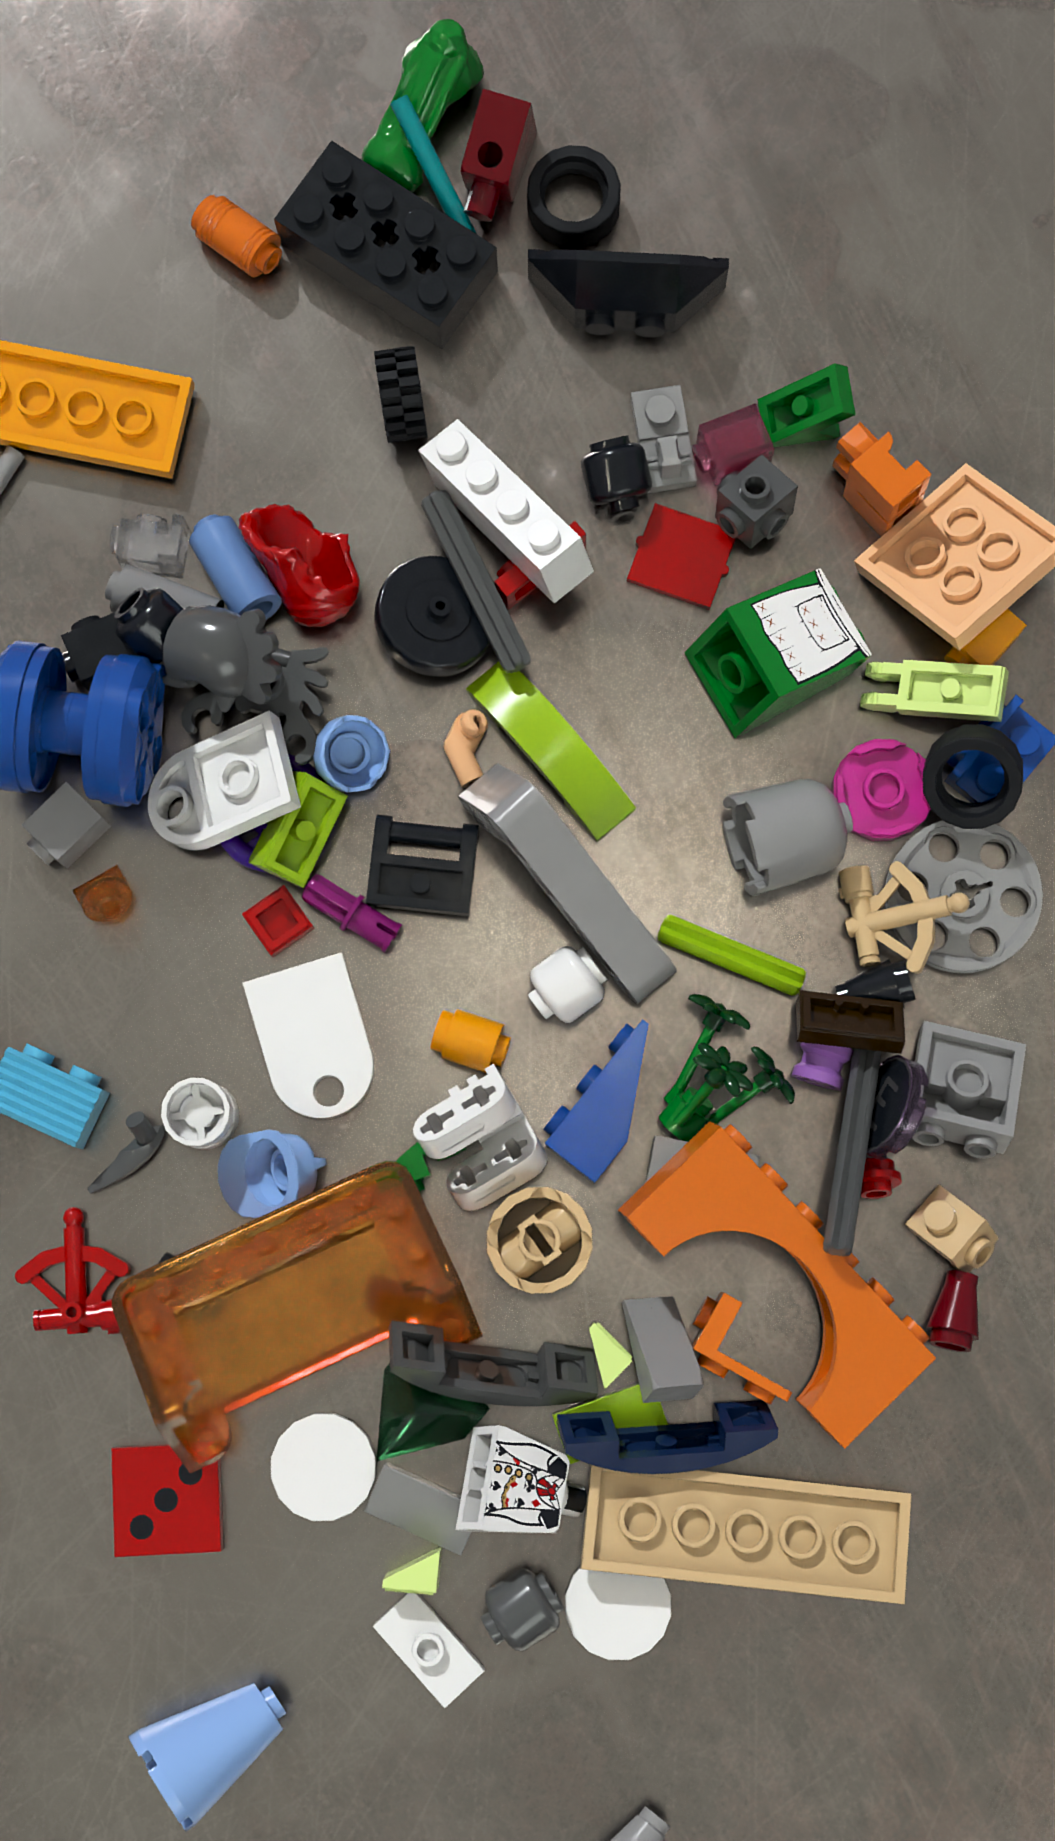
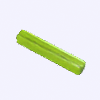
M667 915L664 918L658 932V940L664 944L791 996H796L799 993L806 977V971L803 968L673 915Z

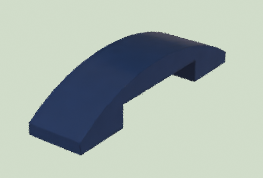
M762 1400L714 1403L713 1422L615 1428L610 1411L557 1414V1427L567 1455L597 1467L627 1473L671 1474L709 1468L746 1456L778 1438L776 1422L767 1403Z

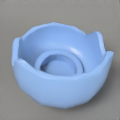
M346 715L329 721L317 734L313 761L316 772L326 784L342 792H359L371 789L384 774L387 768L390 749L384 732L371 720L362 716Z

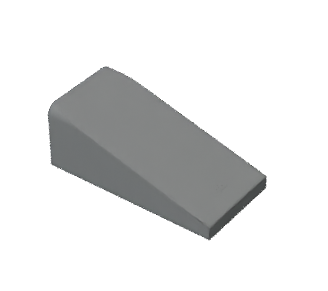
M674 1297L624 1300L622 1306L643 1403L693 1399L704 1387L699 1364Z

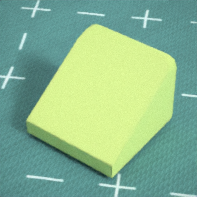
M593 1322L588 1328L602 1383L606 1389L632 1362V1356L599 1322Z
M442 1547L434 1549L386 1573L382 1588H385V1591L434 1595L439 1587Z

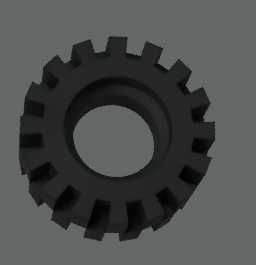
M407 346L374 351L388 443L428 438L415 347Z

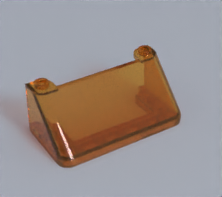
M393 1161L374 1164L132 1275L119 1284L112 1298L115 1318L155 1426L190 1474L216 1462L230 1448L232 1432L226 1417L227 1413L389 1338V1325L392 1320L442 1327L444 1341L467 1344L483 1336L462 1282L411 1173L405 1166Z

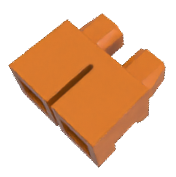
M860 422L838 441L836 448L840 453L834 459L832 466L846 480L843 497L881 537L923 501L931 473L918 460L905 469L890 454L893 443L890 432L888 431L878 440Z

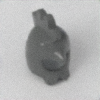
M211 605L189 606L183 609L169 626L163 644V661L167 673L162 677L163 683L175 688H191L200 683L215 695L222 712H228L235 699L241 695L257 704H265L270 701L272 697L270 683L279 680L283 672L280 663L272 658V653L278 650L279 641L276 634L265 630L266 616L264 612L260 609H254L239 615L228 609Z

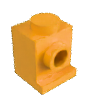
M1007 609L960 651L953 646L944 659L948 663L994 665L1018 639L1027 625Z

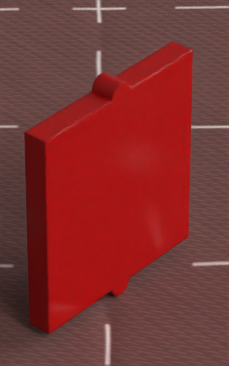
M655 503L643 536L636 538L638 550L628 574L627 582L710 610L721 578L726 577L729 573V567L726 564L736 538L728 536L717 524Z

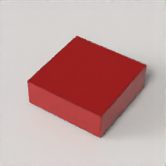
M282 885L242 913L272 958L315 929L285 885Z

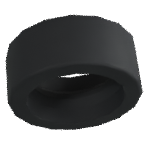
M567 145L551 150L537 161L528 178L527 211L534 229L544 240L560 248L581 249L597 244L611 232L619 217L621 183L616 169L603 154L587 146ZM583 174L600 185L603 193L602 206L591 218L579 222L564 221L552 215L547 209L545 190L548 185L557 177L563 175Z
M983 724L961 725L946 731L932 744L923 769V794L931 810L944 822L962 829H983L1001 822L1015 809L1023 788V760L1016 744L1002 731ZM964 750H980L993 755L1000 762L1004 770V783L1000 792L994 798L979 803H967L954 798L946 791L942 782V770L946 761L954 754Z

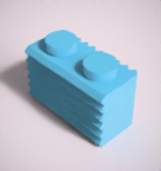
M26 1043L23 1052L8 1047L5 1050L4 1057L0 1060V1113L75 1148L84 1149L110 1092L98 1087L102 1077L75 1065L72 1066L69 1074L51 1066L55 1058L54 1055Z

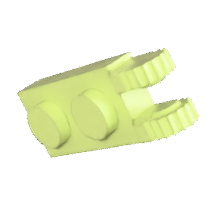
M903 660V663L868 662L866 664L865 676L880 682H900L898 694L863 693L861 695L860 707L878 712H899L900 715L1002 722L1009 671L1003 666Z

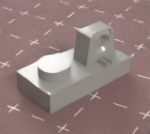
M681 385L631 392V405L638 444L642 445L645 450L652 479V488L647 494L696 486L697 477Z

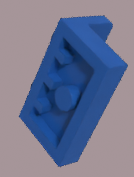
M1016 694L1007 706L1004 705L1002 722L980 721L978 724L1002 731L1016 744L1023 760L1024 782L1055 745V735L1019 707L1024 700ZM964 750L954 754L946 762L954 769L944 782L970 803L984 802L994 798L1003 786L1004 770L1000 762L991 754L980 750Z

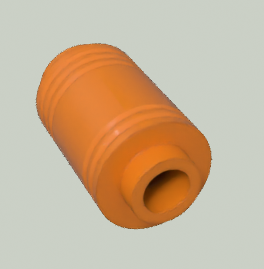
M210 195L196 208L191 220V227L195 230L196 237L249 276L255 278L262 273L269 274L278 265L282 256L280 235L228 198Z

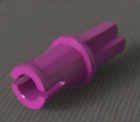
M316 874L313 876L303 890L302 899L340 923V930L344 932L346 928L350 929L380 948L384 953L388 950L392 940L394 941L402 927V924L399 922L396 923L364 903L365 897L360 894L356 898L321 875Z

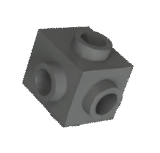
M761 454L741 472L733 471L722 480L717 488L718 496L715 518L721 529L728 536L739 538L751 549L764 537L772 539L784 528L789 516L794 511L798 485Z

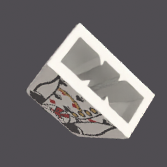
M504 1426L473 1427L455 1530L466 1532L556 1533L560 1526L561 1515L576 1518L582 1514L586 1505V1490L583 1486L567 1483L570 1464L567 1455Z

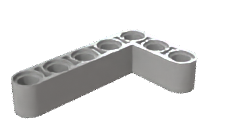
M496 763L458 795L461 803L482 828L510 847L607 972L633 1002L639 1004L677 971L666 953L548 801L531 782Z

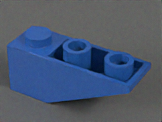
M643 1019L635 1029L629 1024H626L608 1047L615 1055L603 1070L595 1064L576 1087L583 1094L571 1110L562 1105L543 1129L551 1135L545 1142V1146L593 1184L596 1183L628 1141L649 1025Z

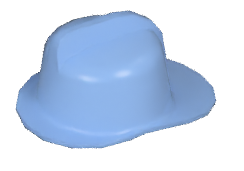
M270 1129L243 1134L229 1140L221 1151L218 1162V1183L223 1198L230 1208L242 1217L258 1218L282 1214L291 1210L294 1204L301 1202L312 1194L316 1187L317 1170L326 1165V1159L314 1157L308 1142L298 1135L280 1133Z

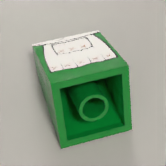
M821 568L726 608L684 652L734 738L746 734L848 677L872 655L862 633L855 627L840 602L835 588L830 585Z

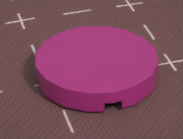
M873 739L855 746L840 762L832 780V793L837 798L838 803L844 802L848 806L853 821V833L871 841H894L911 834L926 819L931 808L923 794L925 759L918 752L916 754L911 748L906 747V744L895 739Z

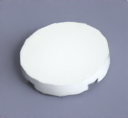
M315 1413L294 1422L279 1437L271 1456V1480L278 1498L294 1514L311 1521H334L351 1514L368 1497L376 1479L377 1455L369 1436L353 1421L336 1413Z
M579 1566L573 1573L565 1594L566 1619L573 1636L590 1653L607 1660H631L649 1652L664 1636L671 1618V1594L664 1578L582 1570Z

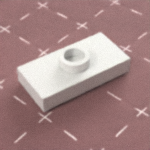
M406 1593L373 1625L374 1629L444 1708L485 1671V1667L420 1594Z

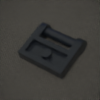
M377 815L366 904L374 907L469 916L479 825L464 823L463 828L396 822L393 821V816ZM391 841L460 848L459 861L389 854Z

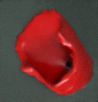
M272 504L264 508L259 507L240 516L238 529L241 530L242 536L250 546L252 553L266 569L267 575L278 591L283 605L295 622L307 627H323L346 616L350 608L355 604L360 586V579L350 556L349 534L322 533L314 528L312 521L303 512L295 511L294 507L289 504L283 506Z

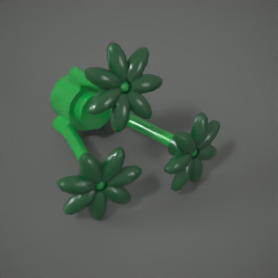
M690 995L688 997L689 1000L708 1011L702 1021L705 1027L675 1085L664 1097L668 1105L659 1115L662 1124L677 1138L689 1142L709 1121L718 1124L761 1091L766 1094L776 1087L778 1090L780 1089L788 1102L792 1104L795 1098L792 1085L784 1079L782 1071L777 1068L775 1069L773 1059L765 1051L755 1046L751 1048L758 1059V1064L763 1069L753 1077L755 1082L751 1083L743 1075L748 1069L746 1064L739 1061L730 1062V1053L724 1046L719 1047L717 1051L709 1046L715 1031L721 1032L726 1021L734 1025L737 1024L747 1030L750 1029L749 1022L739 1012L726 1010L722 1003H715L706 995ZM698 1065L708 1070L704 1076L706 1081L699 1090L689 1087L685 1092ZM725 1085L734 1097L710 1114L709 1112L713 1109V1104L708 1099V1096L714 1089H721Z

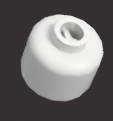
M563 946L532 969L530 979L535 989L528 996L545 1019L555 1014L561 1021L571 1023L603 999L604 988L602 983L608 979L584 947L576 951L570 946Z

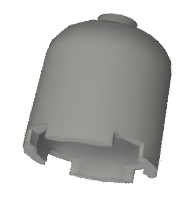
M797 779L728 795L723 800V806L726 809H732V819L723 822L729 855L735 870L745 868L750 882L745 883L744 889L751 896L764 894L823 875L837 867L844 858L847 846V833L853 830L850 810L846 803H838L832 791L818 781Z

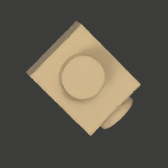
M941 1185L935 1188L905 1223L913 1234L946 1258L955 1270L969 1273L974 1268H979L988 1261L993 1253L994 1244L998 1240V1236L986 1219Z

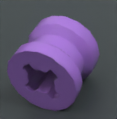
M801 1042L800 1047L803 1051L801 1062L794 1065L791 1076L812 1085L841 1091L844 1083L841 1075L843 1064L850 1061L853 1050L846 1047Z

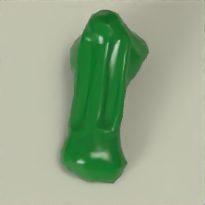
M452 19L438 20L423 36L408 45L402 59V76L391 103L404 95H408L431 140L448 106L462 98L469 89H473L484 76L483 65L478 53L467 43L464 29L459 23ZM389 105L376 134L363 149L362 160L413 193L423 183V170Z

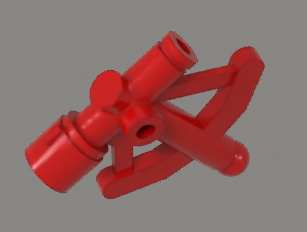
M77 1207L68 1208L63 1215V1221L66 1224V1228L63 1229L64 1246L40 1252L15 1273V1279L18 1283L28 1284L31 1282L58 1307L56 1309L34 1311L33 1326L35 1331L67 1329V1334L88 1333L89 1327H101L102 1330H107L108 1334H118L122 1330H135L138 1312L134 1298L103 1301V1294L116 1276L126 1277L130 1274V1264L104 1248L85 1246V1227H82L84 1214ZM86 1262H94L107 1271L87 1297ZM65 1263L66 1299L40 1276L50 1266Z

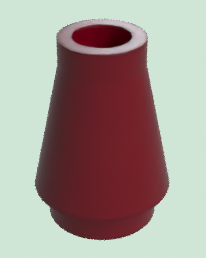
M959 1270L947 1271L944 1286L926 1327V1330L931 1332L929 1339L931 1345L950 1351L971 1352L973 1341L979 1340L977 1304L979 1277L977 1275Z

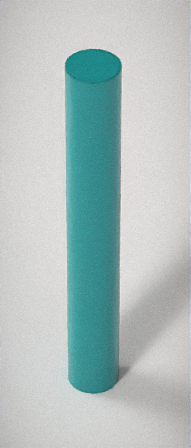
M408 95L398 98L390 103V106L444 213L476 234L468 215L464 213V207Z

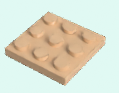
M965 463L858 556L854 562L858 573L960 651L1055 567V526Z

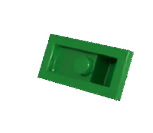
M836 363L757 399L765 447L769 448L838 438L841 435L839 422L856 415L848 367Z

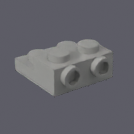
M924 1021L919 1031L911 1077V1089L907 1106L903 1113L900 1130L913 1133V1140L926 1146H939L944 1143V1140L964 1145V1151L976 1158H991L996 1153L1004 1154L1014 1137L1026 1044Z

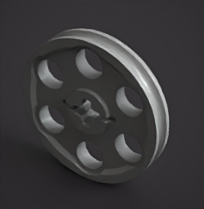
M942 820L917 832L895 856L893 862L899 861L903 863L914 875L919 876L924 881L930 899L945 895L950 897L957 890L955 883L958 882L961 883L964 889L971 887L976 889L982 885L990 884V887L976 893V896L970 900L971 908H968L965 912H953L951 916L935 919V922L944 928L946 941L940 949L931 950L926 962L927 965L951 973H974L990 969L1018 952L1034 932L1042 908L1043 892L1040 874L1027 848L1004 828L994 824L983 829H962ZM940 834L951 837L957 846L955 858L948 862H941L933 858L929 851V842L932 837ZM990 841L998 842L1006 848L1008 861L1003 868L991 869L982 862L980 850L985 843ZM888 871L885 885L893 877L890 871ZM897 889L886 902L885 909L913 902L904 900ZM1018 889L1026 895L1028 908L1024 915L1013 917L1003 911L1000 899L1005 890ZM918 923L893 928L892 930L900 943L912 950L917 940ZM982 928L994 934L997 940V949L992 956L980 957L973 953L969 945V939L974 930Z

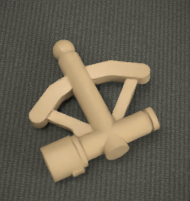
M895 861L890 865L889 871L893 877L881 892L873 896L874 891L868 866H853L839 871L841 888H839L840 898L845 899V903L850 905L852 916L845 920L846 929L849 937H855L860 967H871L881 963L880 957H878V940L907 959L906 967L910 972L914 974L921 973L935 943V919L951 916L953 912L963 913L970 905L967 895L960 892L953 894L951 897L945 895L930 899L925 885L899 861ZM901 884L909 891L913 903L881 910ZM918 923L917 940L912 950L884 932V930Z

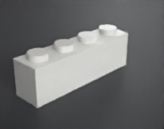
M458 419L418 450L434 485L440 491L446 490L454 505L553 603H556L594 572L581 537Z

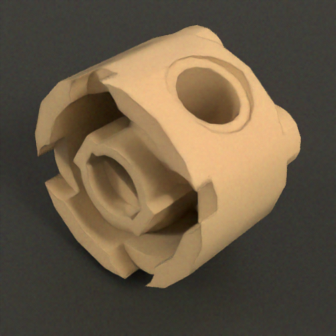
M549 1187L525 1188L508 1196L494 1211L487 1230V1253L495 1271L510 1286L531 1294L553 1293L572 1284L586 1268L592 1251V1227L583 1208L568 1194Z

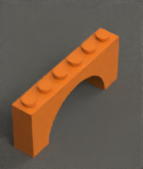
M709 1121L628 1199L618 1211L662 1256H665L681 1243L699 1235L718 1231H738L751 1233L774 1241L796 1260L807 1275L816 1293L823 1325L822 1348L817 1367L811 1380L796 1400L830 1437L845 1449L936 1359L924 1345L930 1337L908 1315L902 1320L898 1318L889 1308L895 1301L889 1292L873 1277L865 1282L853 1269L859 1261L852 1253L849 1256L842 1257L830 1255L824 1251V1237L818 1231L824 1223L804 1202L801 1201L798 1205H793L782 1193L788 1187V1184L770 1165L765 1163L759 1168L746 1154L752 1148L751 1144L735 1127L729 1124L723 1129L721 1126Z

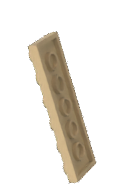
M590 1464L580 1569L905 1604L911 1493L700 1470L671 1474H638L613 1471Z

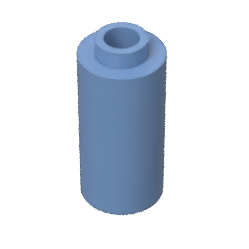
M213 514L201 519L194 526V532L190 536L189 544L228 610L242 615L246 611L260 609L264 612L266 620L279 609L282 599L258 559L252 553L250 546L245 542L233 518Z

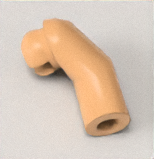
M470 709L457 716L444 742V751L462 788L469 787L483 775L474 754L488 728V720L484 713L476 709Z

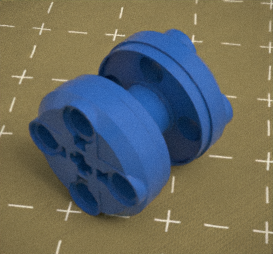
M21 640L8 645L0 653V790L28 793L29 791L43 792L52 779L59 753L81 756L82 782L88 799L99 800L103 804L129 807L132 804L138 805L148 791L152 779L159 771L161 763L165 691L162 677L166 675L164 664L151 663L147 657L128 654H120L118 656L105 655L96 668L89 694L67 691L65 661L60 649L47 647L44 643Z

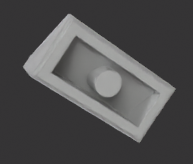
M386 1461L364 1512L460 1556L471 1532L455 1530L461 1495Z

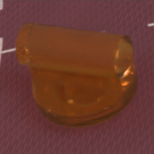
M118 864L73 889V893L80 903L84 914L89 919L98 922L111 921L120 917L128 910L132 902L131 889Z

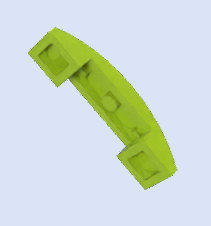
M498 661L466 688L469 695L494 724L506 732L563 798L564 805L596 842L636 810L629 797L582 738L520 671L507 674Z

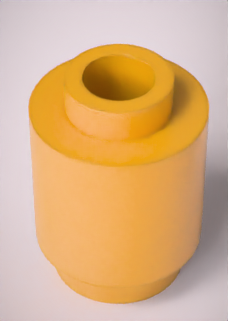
M459 1009L455 1013L443 1010L436 1025L430 1049L440 1052L442 1059L486 1073L485 1068L492 1064L502 1067L509 1049L511 1037L503 1035L505 1024Z

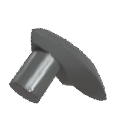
M141 1111L129 1115L126 1119V1126L135 1139L119 1152L115 1161L87 1188L89 1193L92 1194L122 1180L146 1163L158 1149L165 1133L164 1125L153 1127Z

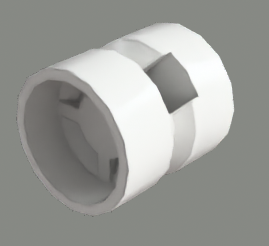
M188 1078L178 1082L167 1092L162 1102L161 1118L165 1130L174 1140L196 1149L210 1150L222 1146L233 1136L239 1122V1109L235 1098L227 1089L205 1078Z

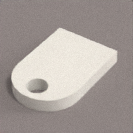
M271 711L262 713L173 755L155 775L148 795V813L154 829L164 839L187 850H203L213 847L301 808L280 718ZM183 797L184 804L180 814L169 820L168 809L170 804L176 798Z
M342 952L243 982L273 1088L285 1105L295 1112L313 1119L336 1118L356 1108L369 1092L374 1077L375 1065L372 1049ZM334 1077L342 1082L344 1095L338 1104L330 1107L323 1106L318 1103L315 1097V1088L322 1079Z

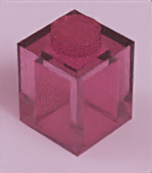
M756 403L700 424L696 440L697 444L692 445L693 455L702 474L709 472L714 486L720 485L722 480L731 472H741L761 454L771 462L775 450Z

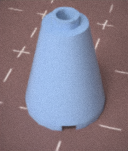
M252 1683L140 1728L128 1737L138 1756H142L145 1761L148 1773L178 1822L182 1824L187 1832L202 1819L280 1734L283 1728L278 1719L283 1717L286 1712L270 1686L260 1692L255 1683Z

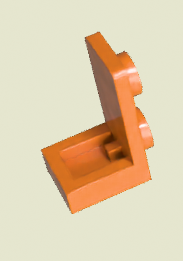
M724 1292L719 1293L716 1301L707 1296L693 1321V1325L700 1328L692 1343V1348L701 1353L697 1360L698 1364L723 1379L728 1370L735 1372L747 1379L743 1390L770 1405L775 1396L788 1402L792 1392L718 1351L742 1302Z

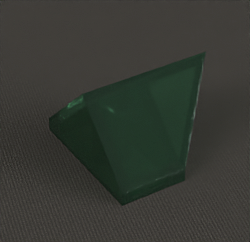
M389 1363L384 1369L377 1461L465 1439L490 1408L484 1403L456 1399L415 1386L391 1373Z

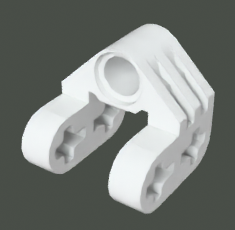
M494 1064L485 1068L488 1075L478 1079L476 1075H473L466 1079L469 1084L466 1088L461 1090L456 1085L449 1089L450 1097L420 1115L413 1127L414 1137L425 1154L433 1159L446 1158L479 1140L483 1149L455 1166L449 1173L446 1181L447 1188L457 1204L467 1211L484 1208L532 1180L542 1172L548 1160L546 1151Z

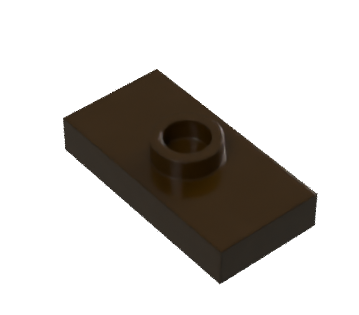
M799 990L796 1000L797 1042L902 1053L905 1045L903 1002Z

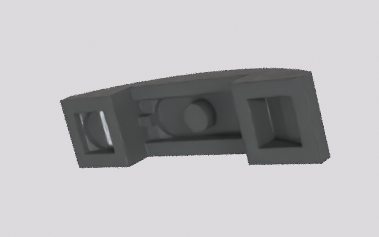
M393 1320L389 1325L390 1372L428 1391L465 1401L504 1406L563 1405L594 1400L598 1395L594 1349L544 1342L538 1353L535 1354L444 1341L442 1327Z

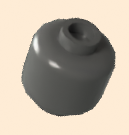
M523 1568L486 1591L485 1604L488 1612L480 1617L496 1645L506 1641L512 1649L522 1652L556 1632L560 1625L558 1613L565 1609L543 1572L535 1575L532 1571Z

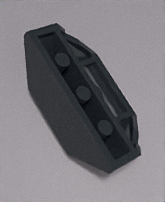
M528 249V279L574 328H582L586 332L595 335L611 334L614 330L635 331L637 335L643 337H659L664 332L674 333L725 289L729 269V258L709 259L705 256Z

